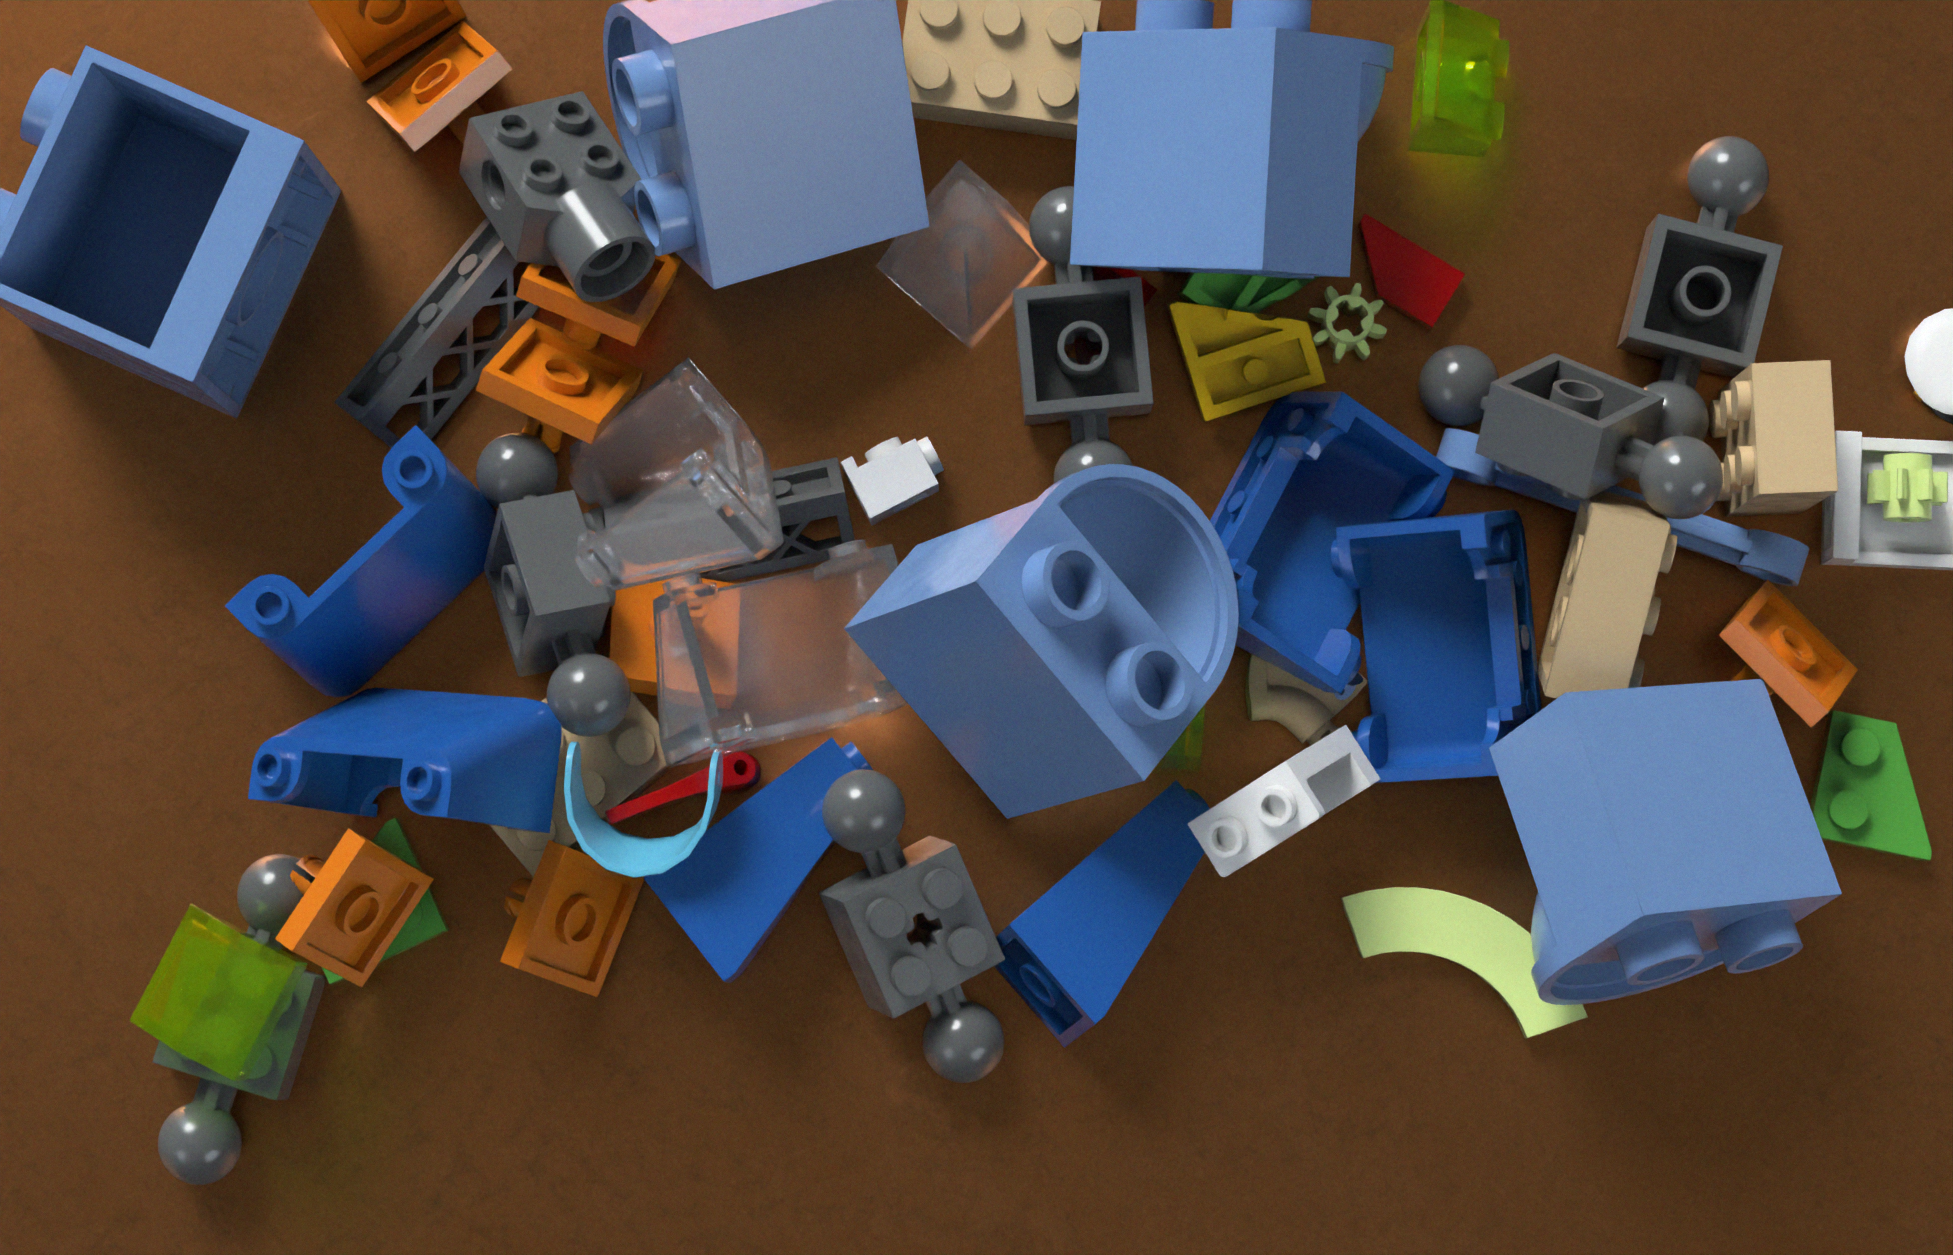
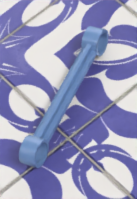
M1445 429L1436 457L1455 470L1453 477L1484 486L1495 485L1577 513L1580 500L1562 497L1552 490V485L1534 477L1508 474L1497 467L1496 461L1475 453L1479 438L1478 434L1459 429ZM1615 485L1604 490L1605 492L1646 501L1642 494ZM1703 514L1690 519L1666 517L1669 524H1671V534L1677 535L1676 546L1736 565L1739 570L1763 580L1768 579L1770 582L1781 585L1798 586L1809 552L1807 545L1777 533L1759 529H1745Z

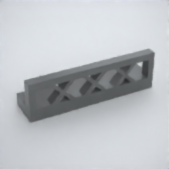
M487 216L334 402L390 448L400 438L390 431L386 424L402 405L419 402L420 421L417 423V426L431 440L479 382L482 369L539 308L535 304L516 297L518 288L513 286V269L519 261L514 260ZM499 304L500 323L490 335L473 337V318L483 306ZM459 353L460 372L450 384L433 386V367L444 355Z
M838 457L589 509L597 532V548L595 550L600 569L608 568L609 571L613 566V562L638 557L652 564V570L727 582L858 554ZM837 515L841 536L814 541L800 534L810 521ZM764 531L778 538L769 551L751 554L738 547L746 535L750 533ZM701 544L715 551L714 555L704 565L689 567L675 560L682 550L689 546Z

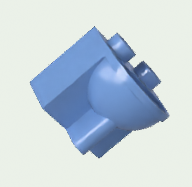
M627 0L613 4L609 8L603 30V54L608 93L623 152L641 177V180L636 181L634 187L635 205L640 225L654 245V254L656 256L676 252L713 289H718L930 227L896 0H657L653 2Z
M1137 0L1135 31L1082 32L1070 265L1155 272L1240 274L1297 279H1314V276L1350 277L1357 143L1370 126L1378 109L1384 90L1386 73L1393 71L1394 47L1381 42L1310 32L1312 0H1233L1231 28L1213 29L1214 2Z
M1106 464L1076 472L1057 481L1034 501L916 545L844 629L1002 814L1009 819L1145 781L1221 683L1234 653L1239 611L1235 578L1227 552L1212 523L1199 506L1179 487L1154 472L1136 466Z
M1763 679L1565 692L1489 747L1538 889L1531 926L1532 952L1535 961L1531 975L1539 998L1546 1003L1578 1005L1626 997L1678 982L1723 963L1727 972L1733 974L1750 972L1771 966L1795 955L1803 948L1795 923L1842 895Z

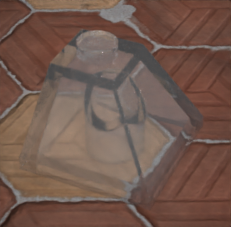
M959 159L925 198L930 227L897 236L876 266L972 350L1011 306L1013 289L1027 287L1049 262L1041 257L1034 248L1029 234V224L1004 197Z

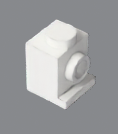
M899 437L886 440L864 454L868 463L860 467L856 465L852 456L841 462L842 470L871 526L938 492L939 483L934 475L944 471L941 461L928 437L919 441L913 439L903 445Z

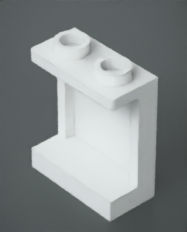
M1835 431L1838 491L1822 500L1821 565L1953 570V441L1862 437V432ZM1897 453L1932 455L1933 472H1948V503H1942V506H1932L1931 521L1913 523L1884 521L1883 504H1867V474L1873 473V470H1883L1884 455Z
M1344 725L1189 822L1188 826L1219 875L1227 877L1380 780V777L1347 725Z

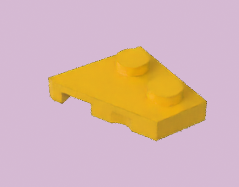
M1181 301L1166 303L1200 414L1205 422L1289 395L1292 392H1298L1326 383L1307 321Z

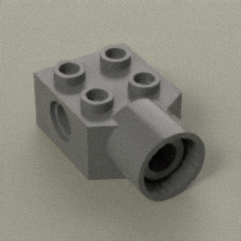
M583 91L469 118L459 174L515 261L558 266L576 294L588 302H603L616 298L628 292L642 281L654 263L655 247L633 215L635 207L634 187L636 181L641 180V177Z

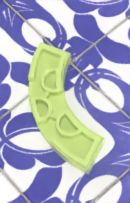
M1392 887L1369 890L1340 898L1361 959L1390 952H1416L1442 957L1458 963L1476 973L1478 977L1500 995L1516 1018L1524 1038H1529L1588 1017L1583 1004L1555 1005L1546 1003L1539 998L1531 975L1532 967L1535 964L1531 934L1512 919L1487 905L1453 893L1417 887Z

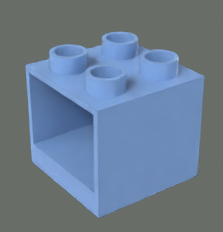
M86 45L72 76L55 68H50L44 73L36 84L22 117L20 137L23 141L37 146L38 149L17 194L0 188V306L28 327L237 418L342 190L304 140Z

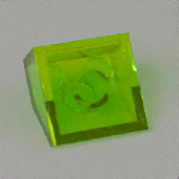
M1430 0L1417 29L1408 151L1484 157L1491 145V139H1501L1505 107L1504 102L1494 101L1496 77H1506L1509 59V40L1499 39V19L1445 0Z
M190 904L129 1021L173 1050L233 1081L248 1080L308 963L204 909Z

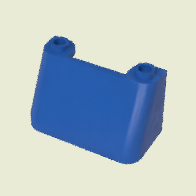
M1292 392L1278 399L1263 418L1210 519L1227 552L1237 588L1239 622L1235 645L1324 692L1341 694L1345 685L1353 680L1361 666V645L1359 639L1346 631L1360 604L1359 589L1348 588L1343 577L1338 578L1333 571L1331 548L1333 541L1337 539L1336 527L1434 517L1439 513L1446 501V489L1455 470L1344 392Z
M417 425L390 449L384 458L382 466L384 484L404 508L321 587L308 597L295 583L285 576L268 574L259 576L249 582L225 605L247 630L308 684L324 695L340 698L350 696L361 689L485 571L484 563L498 510L486 500L483 494Z
M1515 510L1336 527L1337 539L1332 544L1331 562L1335 575L1338 578L1343 577L1348 588L1359 589L1371 710V715L1364 717L1360 721L1358 730H1354L1351 733L1380 777V780L1376 783L1498 776L1489 747L1542 710L1526 536L1519 513Z
M378 687L369 688L264 742L254 757L248 799L349 815L377 817L378 804H372L376 796L386 788L401 787L404 803L412 812L420 815L508 827V829L550 833L562 737L561 723L547 703L527 698Z

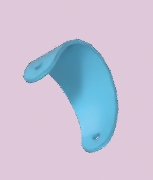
M571 741L567 750L565 764V804L568 823L584 852L604 869L633 878L664 873L689 857L707 830L718 806L723 786V756L721 752L714 751L712 754L707 802L703 817L698 823L675 836L647 839L623 833L600 818L585 795L581 777L579 742Z

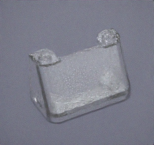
M689 357L624 405L592 445L579 439L569 447L570 461L574 471L568 477L573 488L587 504L593 505L598 502L604 509L605 529L598 534L593 530H587L577 538V555H575V561L580 571L597 588L605 584L612 590H622L762 560L783 544L784 539L767 452L751 428Z
M864 539L855 540L830 548L828 550L830 560L815 568L717 588L715 582L702 583L699 573L678 577L663 583L664 594L653 600L659 737L667 767L711 759L714 751L721 752L723 756L851 726L884 716L908 705L906 700L844 629L899 566L893 545L889 544L867 549Z

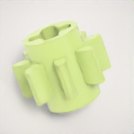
M1360 283L1354 285L1349 295L1339 296L1332 286L1327 287L1324 294L1325 300L1329 305L1328 309L1311 308L1307 317L1310 320L1321 323V331L1313 337L1315 346H1320L1326 342L1331 348L1335 349L1333 363L1338 364L1344 353L1355 350L1358 357L1364 361L1370 355L1369 346L1365 341L1366 337L1380 339L1384 338L1387 332L1384 326L1373 323L1374 315L1383 306V301L1376 300L1369 304L1361 298L1362 289ZM1339 310L1347 318L1357 314L1361 319L1355 330L1356 336L1353 337L1348 329L1337 332L1333 328L1339 316Z
M1919 453L1884 455L1883 470H1873V473L1867 474V504H1883L1884 521L1903 523L1931 521L1932 506H1942V503H1948V472H1933L1932 455Z

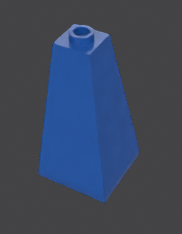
M832 737L705 831L689 857L664 873L644 877L648 885L724 982L731 983L743 973L836 843L828 834L822 817V805L827 790L835 780L848 772L861 769L873 770L851 741L840 748Z
M1177 780L996 936L1005 960L994 967L1064 1048L1106 1015L1205 852L1188 826V823L1210 808L1197 792L1189 788L1184 789Z

